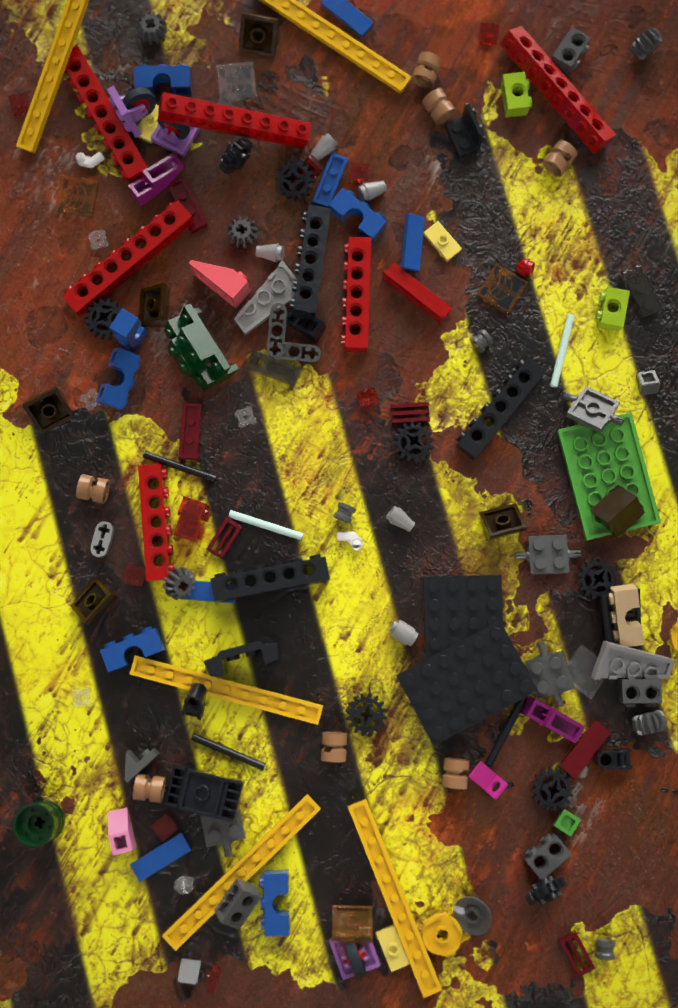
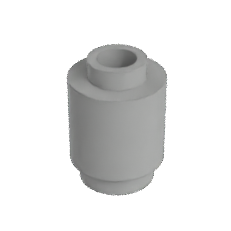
M400 619L398 622L394 621L388 630L391 632L390 636L410 647L419 634L415 631L416 629Z

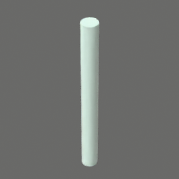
M567 314L550 386L554 388L558 386L575 316L572 314Z
M233 510L229 513V518L298 540H302L304 534Z

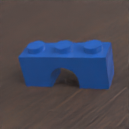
M165 64L158 66H134V89L138 87L148 88L156 96L157 85L161 82H168L171 84L173 94L192 95V73L190 66L184 64L176 66Z
M342 188L329 203L330 213L342 222L350 215L359 216L362 219V223L358 226V234L362 237L371 238V244L375 242L386 228L387 221L381 213H375L371 210L370 205L365 201L361 202L358 200L356 195L350 190L346 191Z
M123 308L109 327L113 332L112 336L127 351L131 349L136 352L148 334L145 328L140 326L142 323L139 318Z
M120 347L113 349L108 367L117 371L119 380L115 386L101 384L96 399L97 403L115 410H122L127 405V394L133 387L134 373L140 367L139 355Z
M149 626L140 630L141 634L134 636L132 633L122 637V642L116 644L115 641L105 644V648L100 650L107 671L113 672L130 665L127 653L133 646L139 647L144 657H150L166 650L158 628L152 629Z
M288 869L265 870L263 876H260V889H264V897L260 899V907L264 909V917H261V930H265V936H289V910H279L273 902L276 896L288 894Z

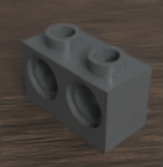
M571 27L551 59L561 72L567 76L572 70L575 71L581 62L579 58L581 55L585 56L590 48L588 43L591 37L574 27Z
M617 679L618 702L624 703V707H636V703H644V707H656V703H662L661 679ZM631 687L634 694L631 698H628L626 691ZM648 688L653 690V695L650 698L646 696Z
M553 832L544 835L540 839L541 843L536 847L532 846L525 852L526 856L523 858L541 880L545 879L572 855ZM554 843L558 844L557 851L550 853L549 847ZM537 857H543L541 865H534V860Z
M236 878L214 911L221 924L240 929L258 904L261 895L254 884Z

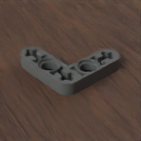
M274 304L270 309L268 355L276 359L316 362L319 360L321 350L318 346L285 342L288 311L284 304ZM278 306H281V310H284V314L280 315V320H284L283 324L279 322L272 323L273 319L277 320V314L274 313V309H277ZM275 325L282 327L283 332L280 336H274L272 333V328ZM271 338H282V343L278 342L277 347L281 348L277 355H273V351H270V348L274 347L275 341L271 342ZM296 346L299 348L300 353L297 357H292L289 354L290 347ZM302 346L306 347L305 351H311L312 348H315L318 356L311 359V355L305 354V358H301L303 353Z

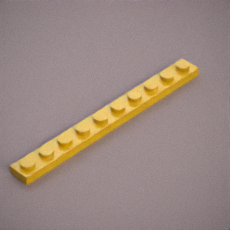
M67 0L16 144L18 148L34 154L37 150L90 0Z
M259 0L401 94L411 81L409 74L298 1Z
M137 655L134 656L130 675L189 690L191 684L200 683L206 687V695L316 725L319 724L323 705Z
M306 794L162 935L169 945L176 951L215 913V908L235 879L238 878L247 882L321 810L319 805Z
M363 799L348 806V809L422 995L425 998L442 991L366 799Z

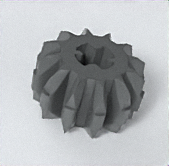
M153 11L150 15L144 12V18L139 17V22L136 23L137 35L144 43L148 41L152 45L156 41L159 45V39L165 40L164 34H167L168 31L166 21L162 19L160 14L155 15Z
M650 27L633 42L630 49L636 57L644 60L661 45L663 37L658 30Z
M241 216L238 217V221L232 219V225L227 226L229 231L226 233L227 237L230 238V243H236L237 248L243 244V247L246 249L247 243L253 246V240L258 238L256 234L258 227H254L255 222H249V217L247 216L244 220H242Z
M174 567L173 572L167 571L168 577H163L166 583L162 585L166 595L171 596L174 600L179 598L185 600L186 594L191 596L190 591L196 589L193 584L197 582L193 577L194 574L185 567L180 569Z
M661 710L642 713L632 718L633 729H635L637 735L651 734L667 728L666 716H664Z

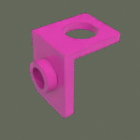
M481 761L469 774V777L495 800L508 786L503 779ZM500 783V788L493 792L494 785Z

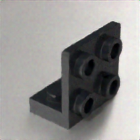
M468 102L464 106L462 117L447 122L444 126L459 159L478 152L483 135L485 134L483 126L478 124L476 110L471 108Z

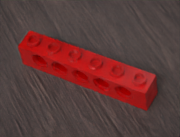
M349 237V243H345L344 255H348V261H344V273L348 274L347 280L343 282V291H347V298H343V309H346V316H342V328H346V335L342 334L341 346H345V352L367 353L371 238ZM360 256L362 260L354 261L353 257ZM360 274L362 278L355 280L352 278V275ZM353 292H359L361 296L359 298H354L351 294ZM358 310L361 314L359 316H353L351 315V311ZM357 328L360 330V333L353 335L350 330Z
M162 464L138 466L146 581H164L163 577H168L167 571L173 572L175 567L174 564H171V556H173L174 552L173 545H170L169 537H172V527L168 525L171 511L170 506H167L166 499H169V489L165 487V480H168L167 468L164 469ZM153 480H158L159 486L156 489H150V483ZM159 499L160 506L155 509L152 508V501ZM161 518V525L154 528L153 520ZM157 537H162L163 544L156 547L154 540ZM158 556H163L165 560L161 566H157L155 563Z

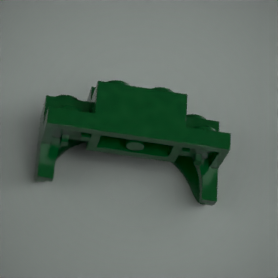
M190 303L184 306L181 315L167 321L165 334L168 339H171L168 352L175 359L179 371L187 379L193 378L197 386L201 387L204 392L232 377L239 368L236 363L231 366L228 364L198 316L203 313L200 306L194 309ZM210 362L211 367L206 366L205 364Z

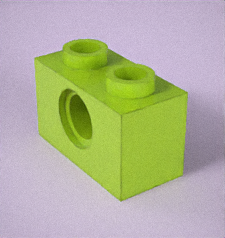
M525 72L503 74L500 84L505 117L527 115L529 108L532 107V98L528 96L530 85L529 79H526ZM513 93H519L521 96H515Z
M607 287L604 292L600 293L599 303H601V307L595 317V321H598L597 328L619 332L624 327L630 291ZM608 306L614 307L615 312H610Z

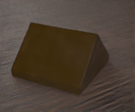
M241 13L238 51L274 58L279 37L278 19Z
M161 283L141 289L138 315L142 323L140 326L165 328L168 321L170 290L167 284Z
M57 386L22 403L23 408L41 434L75 417L63 392Z
M617 485L590 510L616 539L645 513L637 496L620 485Z
M516 503L479 512L486 541L521 533L528 529Z
M95 577L70 607L84 624L93 626L119 596Z

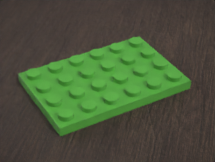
M632 413L618 415V417L625 419L622 426L610 422L601 433L582 424L557 430L585 541L612 535L590 510L617 485L637 496L645 512L626 531L661 523Z

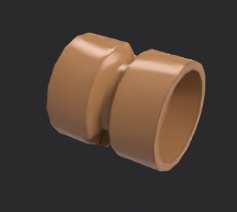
M421 52L411 76L412 82L422 88H432L442 63L441 58L431 52Z
M442 88L431 91L422 101L426 110L431 112L430 116L436 125L443 124L456 112L452 103L447 101V96Z
M559 140L553 147L552 152L546 156L542 163L549 173L561 177L567 170L568 165L573 162L578 154L570 143Z
M82 474L77 484L76 497L83 500L92 498L93 502L104 504L109 494L110 480L99 477L95 480L93 476Z
M322 732L324 748L321 749V761L346 762V749H344V746L347 745V733Z
M445 757L443 769L446 773L443 774L442 786L452 789H467L468 777L466 773L469 772L470 760Z
M138 773L134 783L133 799L145 801L148 798L150 802L162 803L166 778L154 776L151 779L149 775Z

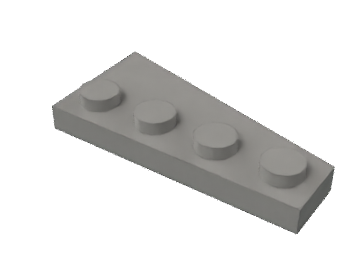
M283 260L234 318L235 323L245 335L270 317V309L274 304L281 303L286 306L290 303L291 298H294L295 292H292L293 280H297V278ZM278 306L277 309H274V313L278 312L281 309V306Z
M603 641L591 677L594 680H600L601 678L668 679L675 660Z

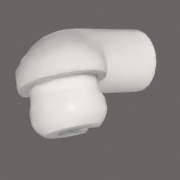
M100 151L92 157L85 156L82 152L76 155L77 163L87 168H93L105 160Z
M337 532V541H347L354 550L362 548L363 541L356 532Z

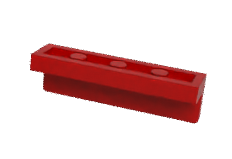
M393 262L388 270L385 269L383 271L382 279L439 324L452 310V307L405 270L401 269L396 263Z

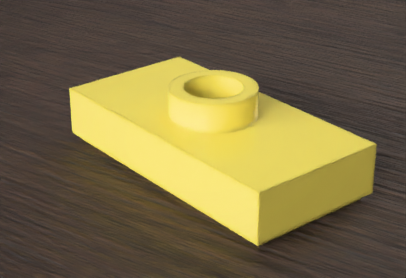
M157 104L152 113L142 118L138 125L141 132L138 138L151 144V136L158 126L159 105Z
M439 221L423 233L447 262L462 250Z
M394 924L376 932L391 972L410 964Z

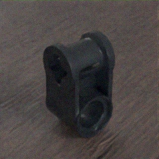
M191 684L185 698L182 716L190 715L197 717L198 720L202 719L207 689L203 684Z
M600 749L593 755V762L596 766L603 769L630 770L633 769L630 763V752H632V749ZM606 754L607 762L601 764L600 759L602 755Z

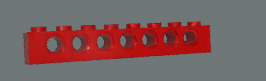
M522 26L509 30L499 45L517 66L525 72L530 81L593 153L604 149L616 136L614 131Z
M74 46L64 74L68 73L69 78L67 80L72 89H77L78 93H76V96L80 103H85L87 108L84 110L89 119L93 118L96 122L93 126L98 135L102 134L105 138L102 142L106 149H111L113 152L111 157L115 165L121 166L122 170H120L123 179L125 181L129 180L131 184L143 177L142 171L148 167L116 114L115 109L79 46ZM93 99H98L96 102L91 103ZM102 114H107L104 118H99ZM112 129L115 130L113 133H108ZM119 145H124L123 148L117 149ZM128 160H133L131 164H125Z
M165 92L162 93L159 101L158 120L301 149H304L310 141V122Z
M179 200L171 202L167 205L165 211L155 215L148 225L139 228L136 235L126 239L119 249L110 252L107 259L97 263L89 274H84L80 277L78 283L68 287L62 297L81 318L89 311L88 306L94 307V301L99 303L101 298H105L187 230L191 224L193 225L195 222L192 215ZM169 219H175L173 224H167ZM155 231H161L160 235L152 236ZM145 242L146 246L139 249V244ZM131 254V259L125 261L124 257ZM117 266V270L115 272H109L111 267ZM98 278H103L101 284L95 285V281ZM88 290V294L81 297L82 291Z

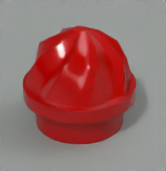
M528 258L519 261L516 265L518 274L523 277H531L534 272L535 262L530 261Z

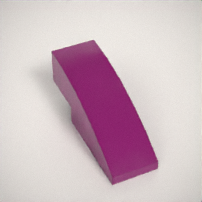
M172 153L143 170V177L128 185L131 196L140 207L161 193L184 168L183 163Z
M528 696L520 711L521 714L575 744L585 728L582 724L531 696Z

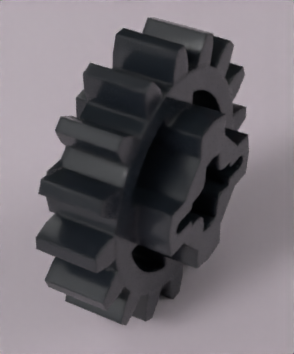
M243 137L237 142L229 144L226 151L222 154L219 169L227 175L233 173L236 169H241L250 158L253 143Z
M294 158L293 163L287 160L286 166L281 164L283 169L282 171L277 170L280 176L275 178L276 181H279V184L276 185V188L281 189L279 193L285 195L286 199L292 198L293 201H297L298 197L304 200V194L310 196L308 190H314L311 184L316 182L312 178L315 172L309 171L311 166L309 164L306 165V162L303 160L299 163V160ZM300 169H303L306 176L302 175V171ZM297 177H298L299 179H301V180H298V181L296 180L295 182L290 181V180L296 179Z
M101 298L99 304L95 301L93 302V308L88 306L90 313H85L86 318H88L85 324L89 326L87 329L89 332H93L94 337L100 334L102 340H104L105 336L111 340L113 332L109 327L123 307H118L117 301L112 303L110 298L106 302Z
M413 421L410 422V426L404 423L403 430L397 429L399 435H394V439L397 441L393 443V446H398L395 453H401L400 459L407 457L408 463L410 459H413L414 463H417L418 458L424 461V455L430 456L428 450L434 449V446L430 445V443L435 441L434 438H430L432 431H426L427 425L423 428L420 427L421 422H418L417 426H414ZM415 430V431H418V432H417V433H409L408 431ZM423 436H424L425 439H426V447H425V445L422 443V437H423ZM401 438L405 441L406 444L404 449L401 445ZM414 439H416L417 443L411 446V440L413 441ZM412 451H417L419 454H409V453L412 452Z
M592 558L591 564L589 561H585V567H578L581 573L575 574L577 577H580V580L575 581L576 584H581L578 590H584L583 596L585 597L590 594L592 600L596 596L600 600V595H608L610 587L618 585L614 578H617L619 575L613 574L616 568H610L609 561L604 564L603 558H600L598 562L595 558ZM593 566L600 567L597 571L589 569ZM599 575L598 580L600 582L595 583L596 579L594 578V576ZM597 587L604 589L601 592L594 591Z
M361 693L360 699L354 696L355 702H348L351 709H346L345 712L349 713L350 716H347L345 719L351 720L348 726L349 728L355 727L354 733L360 730L362 736L365 735V732L372 736V730L378 733V726H385L382 720L388 718L383 715L387 708L381 707L384 704L383 701L377 702L378 696L372 699L371 693H368L367 697H364L363 693ZM365 701L363 707L355 709L360 702ZM372 703L378 707L379 713L373 711L371 708ZM368 705L369 713L372 715L371 717L368 716L366 723H364V716L361 715V712H365ZM353 716L359 717L361 726L355 722ZM378 720L375 725L368 727L371 721Z
M548 767L547 772L540 769L541 775L534 774L537 780L531 781L535 786L530 789L532 793H535L532 797L533 800H539L537 805L540 807L545 804V810H549L550 806L553 811L557 810V806L564 809V802L570 804V801L567 799L568 796H574L570 793L574 786L569 785L572 779L570 777L565 778L567 773L565 771L560 773V769L557 767L554 771L551 767ZM550 776L548 780L544 782L542 781L544 778ZM559 779H561V780L563 781V783H564V788H562V787L560 786V784H559V783H560V780H559ZM549 787H556L555 791L550 792L548 790ZM539 789H541V790L544 791V793H545L544 798H545V799L542 798ZM562 796L559 800L555 801V798Z
M552 876L532 885L533 891L525 895L529 906L538 902L542 906L562 895L560 890L567 887V883L563 876L553 879Z

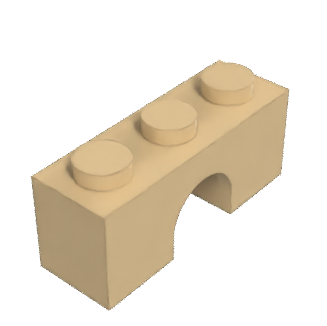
M634 584L610 587L611 593H608V601L613 609V612H610V619L615 626V630L612 631L613 641L627 647L644 645L641 624L638 621L630 622L625 620V615L630 609L640 607L638 588Z

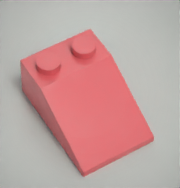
M194 260L189 262L193 275L235 309L249 295L248 278L239 271L237 273L230 268Z

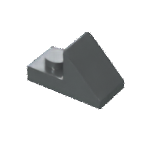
M147 748L139 756L141 759L139 760L131 750L126 751L125 781L127 783L131 781L160 753L155 748L151 751Z

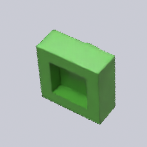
M562 809L553 825L567 835L572 836L581 819L566 809Z

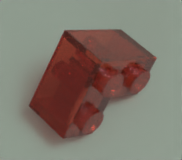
M183 496L177 514L180 517L174 536L197 544L199 540L202 541L205 534L204 524L209 522L212 511H209L210 507L206 503Z

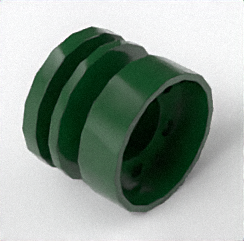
M40 800L21 808L15 816L13 822L14 833L23 845L29 847L41 846L54 840L61 834L65 825V814L56 802L50 800ZM40 820H45V824H41Z

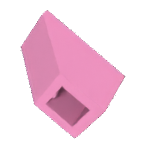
M128 807L108 812V836L113 855L133 851L136 847Z

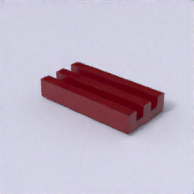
M429 402L391 404L392 424L410 423L411 421L413 423L430 422ZM425 408V410L395 412V409ZM425 414V417L421 418H395V416Z
M226 517L206 550L223 560L243 527ZM228 523H230L231 525L228 528L227 532L221 539L216 549L213 550L212 548L218 540L221 533L223 532L224 528ZM236 527V531L232 535L231 539L227 543L222 553H218L222 548L223 544L225 543V541L227 540L228 536L232 532L233 528Z
M575 930L569 935L566 934L564 938L557 939L578 978L595 969ZM575 938L589 964L588 967H585L571 939ZM566 942L569 943L582 968L581 971L578 970L565 945Z

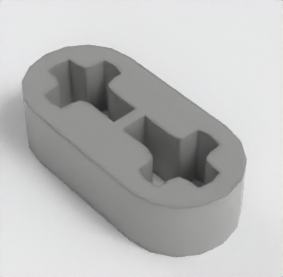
M102 521L95 528L90 550L96 557L102 558L109 553L114 535V527L111 523ZM105 525H107V528L110 529L109 533H105L103 539V532H101L100 529L104 528ZM102 540V547L105 548L104 552L101 551L100 554H98V551L95 550L96 546H100Z

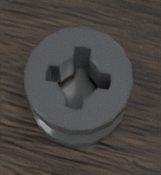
M481 329L477 336L470 338V342L480 353H483L487 346H491L494 343L491 336L484 329Z
M339 502L338 511L334 513L333 517L351 524V516L355 513L356 509Z
M606 938L595 939L597 946L595 957L602 960H614L615 953L613 948L616 946V942Z

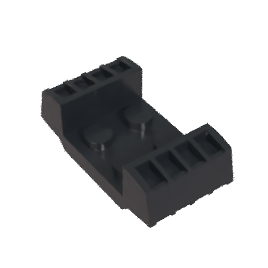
M257 641L219 651L217 656L204 661V664L210 676H221L228 674L224 658L228 662L240 659V654L246 653V657L259 654V649H261L264 662L268 664L280 658L279 642L265 644L262 641Z
M173 765L164 805L234 823L237 819L245 781L197 771L195 768L183 765Z

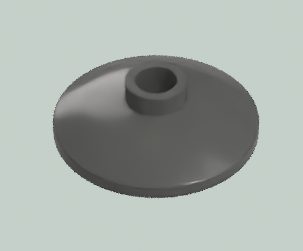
M466 896L459 899L454 906V918L458 921L463 931L471 935H482L488 931L492 923V916L489 908L480 899Z

